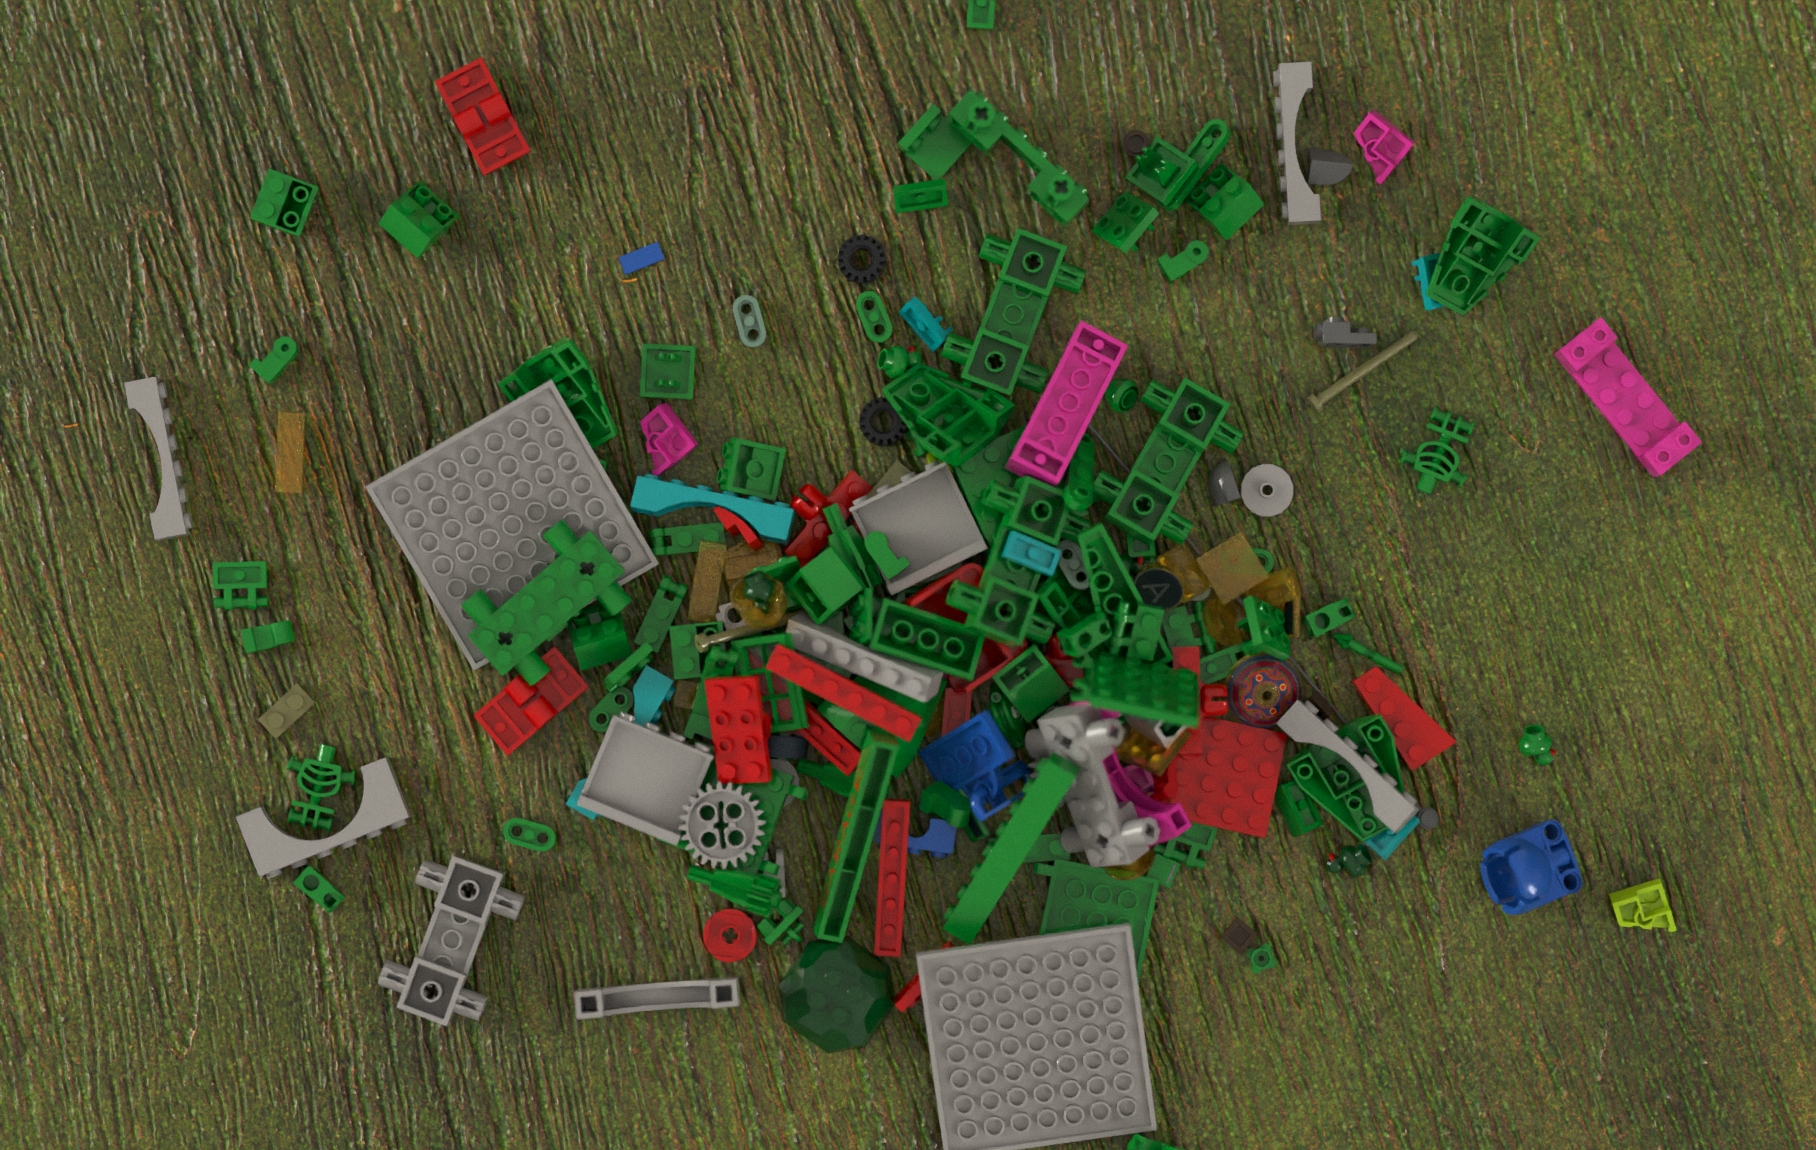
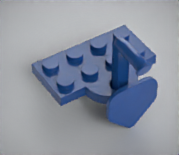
M985 710L918 751L936 782L940 780L955 791L961 788L970 798V806L979 822L1025 795V793L1020 792L1007 799L1003 793V788L1020 777L1026 784L1029 780L1028 776L1032 774L1030 768L1026 767L1027 764L1020 760L1001 771L999 765L1015 755L988 710ZM989 802L992 809L987 812L983 804Z

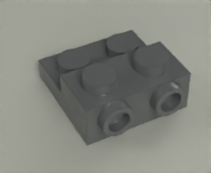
M1327 317V320L1322 323L1317 322L1314 325L1313 340L1318 341V348L1371 349L1377 344V333H1370L1369 328H1354V331L1350 333V322H1343V317Z

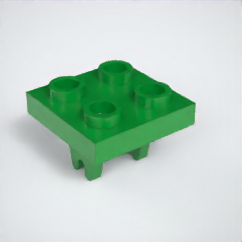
M1156 136L1148 148L1145 146L1142 148V156H1136L1137 162L1125 176V179L1164 206H1167L1196 169L1198 163Z
M1125 190L1115 200L1106 214L1099 219L1091 231L1098 238L1125 254L1129 249L1136 252L1138 248L1134 243L1146 229L1150 232L1155 229L1151 223L1158 216L1159 212L1153 206Z
M642 343L640 397L693 400L696 346Z
M1253 595L1243 599L1247 617L1237 622V628H1243L1244 632L1250 630L1252 637L1250 642L1242 646L1243 652L1253 655L1263 651L1282 661L1290 658V639L1285 632L1283 612L1279 608Z

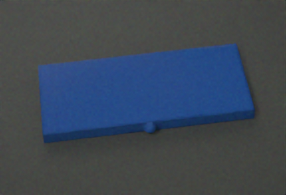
M658 242L618 257L625 275L665 259Z

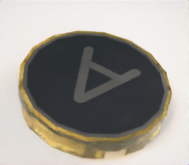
M1160 562L1145 564L1137 571L1133 580L1145 604L1163 607L1165 611L1176 608L1181 604L1185 596L1186 581L1182 573L1169 564L1168 567L1161 565Z

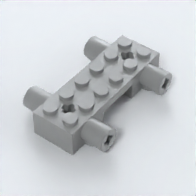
M1090 703L1058 707L1038 719L1037 722L1040 728L1029 730L1025 737V745L1031 755L1037 756L1050 755L1054 751L1080 767L1076 778L1064 795L1075 826L1066 827L1062 831L1061 844L1067 853L1085 852L1091 868L1129 864L1149 851L1148 845L1156 843L1159 837L1160 829L1156 819L1150 817L1138 819L1132 801L1117 803L1102 763L1104 758L1114 752L1112 746L1120 744L1123 739V733L1125 732L1122 729L1121 721L1115 718L1102 720L1099 709L1090 706Z
M457 855L452 856L449 867L427 859L423 860L415 884L439 892L434 905L435 910L425 937L411 968L386 960L378 980V985L402 993L396 1008L445 1026L451 1023L454 1013L475 1021L480 1020L488 996L463 987L490 914L493 912L516 921L525 899V895L501 887L506 873ZM472 883L474 884L473 888L476 890V894H471V897L466 896L467 891L464 890V886ZM435 984L439 994H435L432 998L429 996L430 992L426 988Z

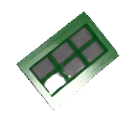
M792 632L731 641L732 650L738 651L735 665L737 676L758 675L763 713H767L770 717L771 733L809 727L802 687L766 668L778 643L795 651Z

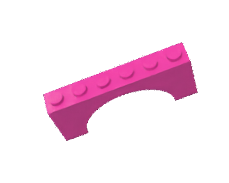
M1073 701V702H1071L1070 704H1068L1067 706L1079 705V704H1086V703H1090V702H1084V701H1082V702H1075V701ZM1098 708L1102 720L1117 719L1121 712ZM1112 746L1114 752L1104 758L1102 763L1117 803L1132 801L1138 819L1148 817L1156 819L1160 829L1158 840L1156 843L1148 845V847L1178 837L1189 829L1192 825L1180 802L1174 804L1162 803L1142 793L1125 774L1117 758L1115 747Z

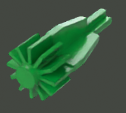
M837 503L823 508L822 510L833 533L828 536L829 546L834 545L866 586L865 588H872V592H874L873 587L884 581L874 559L865 547V542L853 525L847 527Z
M799 759L796 772L820 779L819 784L849 798L857 770L856 768L851 775L847 776L831 762H825L822 765L806 759ZM888 785L884 798H889L892 789L891 785Z
M693 865L689 867L687 879L708 885L709 890L738 905L747 907L749 912L770 918V914L774 912V907L777 908L781 902L782 892L779 891L782 885H780L781 880L761 873L757 877L744 871L716 868L713 872Z

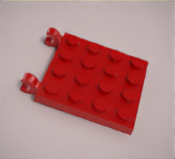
M1205 716L1201 722L1202 754L1176 755L1178 793L1175 798L1166 803L1174 804L1180 802L1189 821L1192 823L1265 839L1287 734ZM1147 791L1146 795L1150 797L1153 792Z

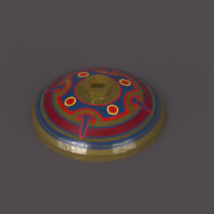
M1263 651L1246 655L1237 661L1228 672L1224 682L1227 688V696L1224 697V701H1228L1229 713L1238 723L1250 727L1267 730L1279 728L1276 723L1297 700L1302 701L1303 683L1296 667L1288 659L1282 661ZM1270 691V697L1268 699H1263V692Z

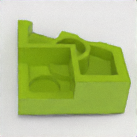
M1660 878L1609 894L1619 926H1640L1643 929L1652 930V927L1667 928L1668 932L1677 931Z

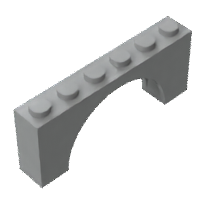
M385 757L360 767L364 780V794L361 806L349 825L331 837L321 840H305L294 837L280 829L272 821L265 807H259L236 816L259 877L264 875L267 876V879L283 874L281 869L289 865L292 866V869L308 864L306 859L316 855L317 859H321L333 854L331 849L341 845L343 850L356 845V839L366 835L368 840L381 835V829L391 825L393 830L406 825V819L412 816L389 758Z
M739 976L582 988L574 992L576 1019L662 1009L735 1007L741 1003Z

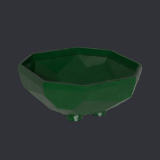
M847 935L844 936L843 943L823 939L809 941L778 985L784 1023L828 1054L866 1047L895 1006V993L890 966Z

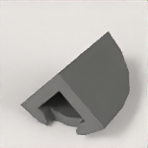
M1309 148L1307 161L1310 162V167L1307 173V184L1332 185L1338 183L1350 174L1354 164L1351 159L1338 152Z
M1224 459L1218 462L1210 471L1207 480L1208 492L1213 507L1240 498L1228 461Z

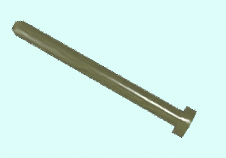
M1410 331L1317 396L1311 394L1307 397L1310 405L1318 413L1323 409L1322 404L1416 341L1419 337L1418 333Z
M802 609L709 636H705L704 633L695 635V645L697 650L703 653L708 651L711 645H717L788 625L791 617L802 611L808 612Z

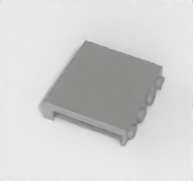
M939 459L924 466L925 472L916 475L915 471L900 478L902 483L892 487L891 483L884 485L876 490L878 495L868 499L867 495H864L852 501L854 506L849 508L864 539L873 531L884 533L889 540V547L897 558L900 559L906 556L911 563L910 566L890 580L887 579L879 568L891 595L897 594L988 549L947 463L943 462L940 464Z
M621 711L620 715L614 713L577 805L677 846L682 832L678 827L685 825L686 822L680 819L679 816L687 815L688 813L682 806L684 804L690 806L693 804L689 796H697V789L702 784L714 754L710 753L711 748L704 744L696 742L693 746L684 742L686 738L674 732L666 735L659 732L661 727L646 721L645 725L635 722L636 717L623 711Z

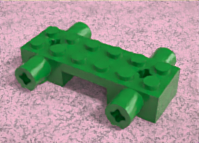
M970 89L948 113V121L986 156L1002 141L1038 175L1028 185L1026 193L1064 228L1087 206L1089 201L1087 197L1088 191L1080 183L1076 182L1074 184L1072 178L1068 176L1069 174L1059 164L1053 166L1047 159L1049 157L1042 148L1038 145L1035 148L1028 143L1029 137L1018 127L1014 130L1008 123V117L999 109L994 111V107L981 92L977 91L974 93Z
M1018 227L1012 242L990 233L986 234L978 258L1002 266L991 300L975 341L949 332L940 356L965 366L960 380L972 382L973 385L984 389H991L1008 398L1011 397L1015 385L1038 394L1041 393L1049 369L1025 360L1052 286L1078 295L1087 271L1062 261L1067 246ZM1031 257L1037 259L1036 263L1040 266L1032 270L1028 268V264L1025 261H1030ZM994 356L999 357V363L1002 366L992 369L990 368L991 364L987 362L988 359L993 360Z
M1185 377L1175 391L1152 378L1139 401L1162 415L1124 482L1101 469L1093 481V495L1110 504L1103 519L1147 545H1150L1156 539L1158 533L1181 546L1194 523L1174 512L1172 508L1179 498V493L1201 453L1210 442L1232 455L1245 432L1223 420L1231 404ZM1194 412L1196 420H1191L1188 414ZM1142 502L1145 504L1143 509L1146 511H1139L1137 505Z
M1024 476L1016 480L1014 488L992 480L984 492L982 504L1004 513L979 586L976 588L956 579L948 592L946 604L969 613L963 628L1012 648L1021 646L1024 637H1028L1045 644L1051 637L1055 621L1034 612L1039 596L1034 592L1041 573L1001 556L1011 531H1016L1051 547L1057 546L1060 537L1079 544L1078 534L1090 528V520L1069 512L1070 507L1064 501V491L1039 480ZM1036 507H1037L1036 512L1039 513V516H1038V517L1036 516V514H1035V512H1034V509H1035ZM999 607H1001V612L1004 613V616H1000Z
M563 518L542 535L559 556L514 596L505 601L500 607H497L480 588L460 605L477 624L467 635L502 676L514 667L530 686L537 683L551 670L534 649L592 599L596 598L612 617L632 601V598L616 581L625 572V568L591 529L579 538ZM584 561L587 564L592 562L594 564L592 567L594 572L591 574L581 572L583 566L580 564ZM502 631L505 634L508 632L512 633L513 636L510 638L512 642L508 643L505 641L502 643L499 640L501 638L499 633Z

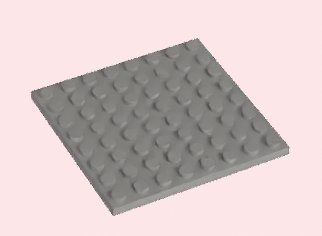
M552 379L365 486L473 670L480 668L490 661L467 636L477 624L460 605L481 588L497 607H500L559 556L542 535L562 518L579 538L591 529L625 568V572L616 579L620 586L659 564ZM584 561L580 564L583 566L581 572H588L590 574L594 572L592 570L594 566L592 562L587 564ZM592 599L587 605L596 601L597 599ZM503 631L499 633L501 635L499 640L502 643L505 641L508 643L512 642L510 639L513 636L512 633L508 632L505 634Z
M1130 923L916 953L943 1150H1019L1157 1130Z

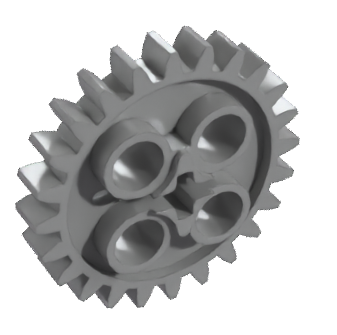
M721 781L717 783L716 789L709 783L707 784L706 793L701 788H698V798L692 795L689 796L690 801L693 803L691 806L685 804L682 806L688 813L687 815L679 816L680 819L686 821L685 825L678 827L680 830H686V835L680 839L689 840L690 843L685 849L690 850L694 848L696 850L693 858L702 855L703 865L710 859L712 860V868H716L718 862H721L723 869H726L728 861H731L733 866L736 867L738 866L737 858L740 857L744 862L748 861L746 852L753 855L756 854L755 849L752 847L753 844L762 845L757 836L765 835L766 832L760 830L759 826L765 824L766 821L759 820L758 816L764 813V810L755 809V806L760 801L755 800L751 802L749 800L752 795L751 791L743 795L742 785L735 791L733 790V782H729L726 789L723 788ZM719 801H722L724 805L723 820L729 823V827L724 829L725 849L721 847V828H716V823L721 820ZM732 803H737L742 809V814L739 818H732L728 813V807ZM705 805H710L715 810V816L711 820H706L701 814V810ZM733 830H738L743 834L744 839L740 845H734L730 841V834ZM706 832H712L716 835L717 842L713 847H708L703 842V836Z

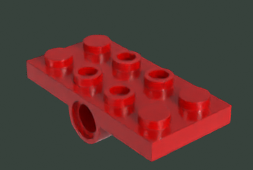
M482 57L434 81L484 176L531 152Z
M555 646L541 657L551 670L537 683L530 686L519 675L473 715L507 756L589 688L588 684Z
M758 675L707 678L704 681L718 782L721 781L722 784H728L729 782H770L772 780L767 740L771 734V721L769 715L763 713Z

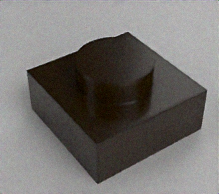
M1318 691L1303 701L1304 703L1307 700L1310 701L1319 710L1317 715L1323 721L1335 711Z
M1236 917L1220 938L1239 954H1242L1258 934Z

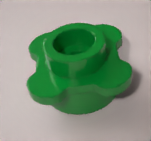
M1263 943L1259 948H1249L1246 951V957L1251 961V971L1258 974L1263 969H1273L1276 966V960L1272 958L1271 946L1269 944ZM1259 956H1263V961H1259Z

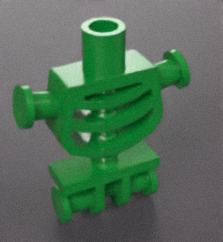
M1434 406L1429 421H1433V419L1442 423L1441 426L1427 423L1425 429L1440 434L1439 441L1422 443L1417 447L1416 453L1406 452V449L1403 448L1400 458V464H1404V462L1413 464L1412 470L1422 474L1416 489L1430 495L1437 480L1447 483L1451 479L1458 484L1457 487L1459 488L1465 482L1468 474L1465 473L1463 475L1456 470L1460 462L1459 456L1448 444L1450 439L1467 444L1469 439L1456 433L1458 430L1467 433L1466 436H1470L1475 425L1474 421L1469 423L1462 420L1463 416L1458 415L1457 419H1453L1450 417L1452 412H1442L1437 410V406ZM1448 423L1454 425L1452 431L1446 430ZM1427 446L1436 447L1434 452H1422ZM1446 451L1452 457L1453 464L1444 457ZM1431 457V461H1420V458ZM1441 462L1449 469V472L1440 466Z
M320 744L317 760L305 758L304 762L295 759L296 756L294 755L290 758L286 770L290 771V769L299 772L297 776L298 786L310 794L311 799L309 803L292 800L291 805L303 807L304 811L303 813L296 812L294 808H291L287 823H301V827H305L306 823L313 824V830L322 828L326 829L328 833L331 832L334 817H330V819L322 818L321 813L334 815L336 809L320 806L321 798L336 795L342 788V782L351 783L353 786L356 784V770L343 772V766L332 764L336 747ZM307 768L316 773L315 778L306 772ZM337 775V779L325 781L327 776ZM303 778L314 783L312 790L305 785ZM336 784V787L331 792L323 793L324 786ZM310 809L316 810L314 818L308 817Z

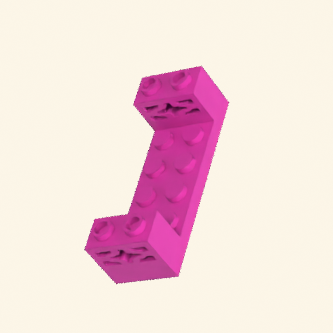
M1601 317L1554 353V355L1653 478L1661 476L1701 444L1702 441L1686 421L1679 423L1614 343L1618 337Z
M1080 321L1073 331L1057 368L1004 468L1020 477L1029 476L1056 487L1128 345Z

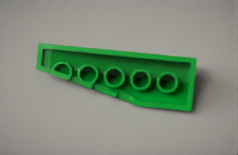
M1101 522L1078 534V539L1096 613H1105L1113 632L1115 625L1114 613L1115 610H1118L1120 601L1129 602V612L1134 613L1137 603H1145ZM1132 623L1125 624L1123 634L1130 635ZM1160 632L1153 661L1140 659L1142 662L1165 664L1173 660V656ZM1106 639L1104 643L1109 651L1110 643ZM1120 646L1119 655L1115 656L1127 658L1128 656L1125 653L1127 646Z

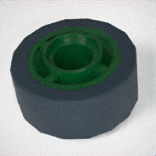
M778 732L770 734V738L767 740L770 759L787 761L807 759L808 740L805 737H796L795 734Z

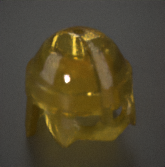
M768 574L764 575L775 584L772 597L769 599L770 610L765 614L759 607L751 606L753 600L745 599L742 592L745 584L743 578H739L731 588L730 601L740 613L743 621L750 627L762 629L771 628L778 624L787 609V598L782 583L772 579Z

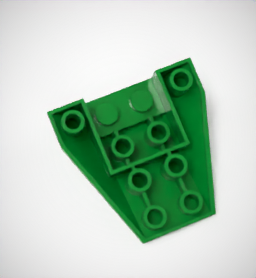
M1381 713L1356 718L1339 727L1336 733L1343 739L1347 736L1358 745L1356 751L1362 757L1366 754L1378 764L1375 769L1382 775L1388 773L1398 782L1395 787L1404 793L1394 736ZM1309 743L1286 763L1299 787L1362 842L1389 828L1374 814L1373 802L1368 787L1360 773L1348 760L1337 752L1321 745Z

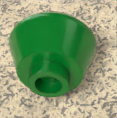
M1116 378L1110 381L1105 391V399L1116 413L1130 410L1135 405L1139 395L1137 383L1131 379Z

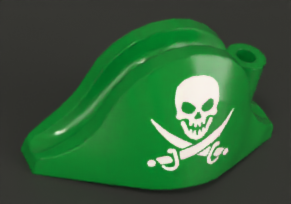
M996 682L990 685L987 707L989 714L1007 742L1016 749L1025 746L1027 721L1007 698Z

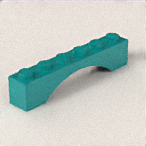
M645 474V477L637 476L630 505L632 512L660 517L671 511L687 507L715 508L719 506L743 520L754 529L762 540L788 545L795 517L794 509H790L789 504L775 502L774 505L764 503V499L749 496L748 499L739 498L737 493L731 491H723L720 494L712 492V488L703 485H697L696 488L686 486L687 483L680 480L672 479L669 483L660 481L661 478L652 474Z
M648 665L645 666L633 687L635 699L634 716L637 723L645 725L647 721L656 725L663 713L660 710L664 700L669 702L677 688L673 687L674 680ZM587 778L580 780L566 805L592 820H595L597 816L602 818L603 815L577 805Z

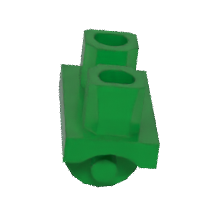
M784 898L775 909L785 919L777 926L770 918L765 917L757 925L761 933L766 937L764 940L769 945L784 931L787 934L781 941L785 945L792 939L798 943L803 940L798 933L805 926L800 921L793 928L789 925L804 910L799 905L795 906Z

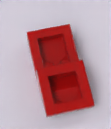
M719 506L713 509L726 530L733 537L742 533L747 543L756 552L764 547L759 537L739 517Z

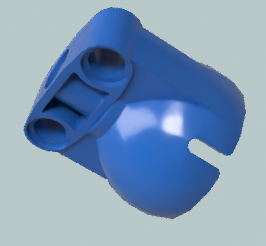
M1555 820L1535 823L1531 827L1495 841L1482 853L1484 860L1480 864V872L1484 886L1495 904H1503L1502 910L1507 914L1523 915L1569 894L1577 893L1582 887L1581 874L1568 838L1560 823Z

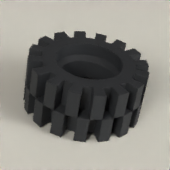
M860 234V236L854 235L844 241V244L840 247L838 266L841 273L849 281L851 280L857 284H867L870 281L873 282L882 274L885 267V251L878 240L876 241L874 237H868L865 234ZM865 249L871 254L872 263L868 268L857 269L853 266L851 257L856 250Z
M879 397L878 399L871 400L863 407L860 414L861 432L872 444L879 446L893 445V443L900 440L906 431L907 425L887 398ZM882 411L890 413L894 419L893 427L887 432H880L873 426L874 416Z

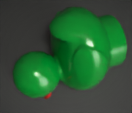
M894 346L890 349L881 350L877 366L879 369L884 370L889 378L896 379L905 373L906 367L912 368L917 363H921V355L914 350L913 346L909 347L907 352L902 346Z
M1533 724L1526 726L1523 729L1524 735L1520 738L1518 744L1521 754L1525 757L1535 755V760L1539 765L1546 766L1550 764L1553 760V755L1556 753L1554 749H1551L1553 742L1551 736L1545 732V728L1542 725Z

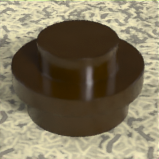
M1139 130L1130 131L1123 139V149L1132 157L1142 156V148L1144 146L1148 148L1149 146L1147 135Z

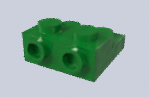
M730 438L729 442H725L722 449V457L726 459L724 469L720 468L717 474V483L720 484L719 490L776 501L786 449L740 438Z

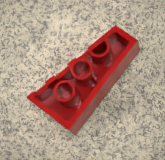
M1372 667L1351 681L1371 714L1381 713L1394 736L1397 754L1408 771L1415 770L1456 743L1444 729L1377 667Z

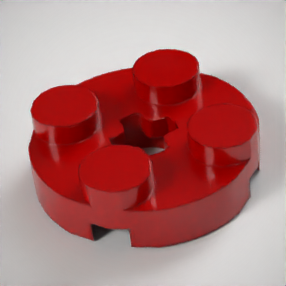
M732 908L723 909L715 913L707 921L703 931V940L708 951L716 959L723 962H737L745 958L753 950L757 940V930L753 920L743 911ZM729 928H734V933L738 934V938L733 939L732 943H727V938L722 937L723 932H727Z

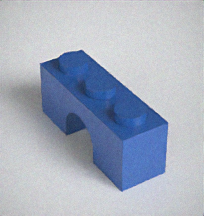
M880 811L873 842L878 843V848L881 845L882 811ZM931 818L929 829L923 836L912 837L908 835L907 853L920 854V850L931 851V856L946 858L947 853L953 854L957 827L950 826L946 820Z

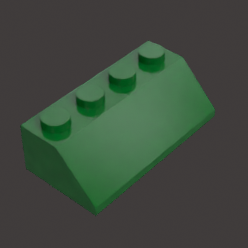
M884 598L877 610L873 624L870 648L972 682L985 637L963 628L964 624Z

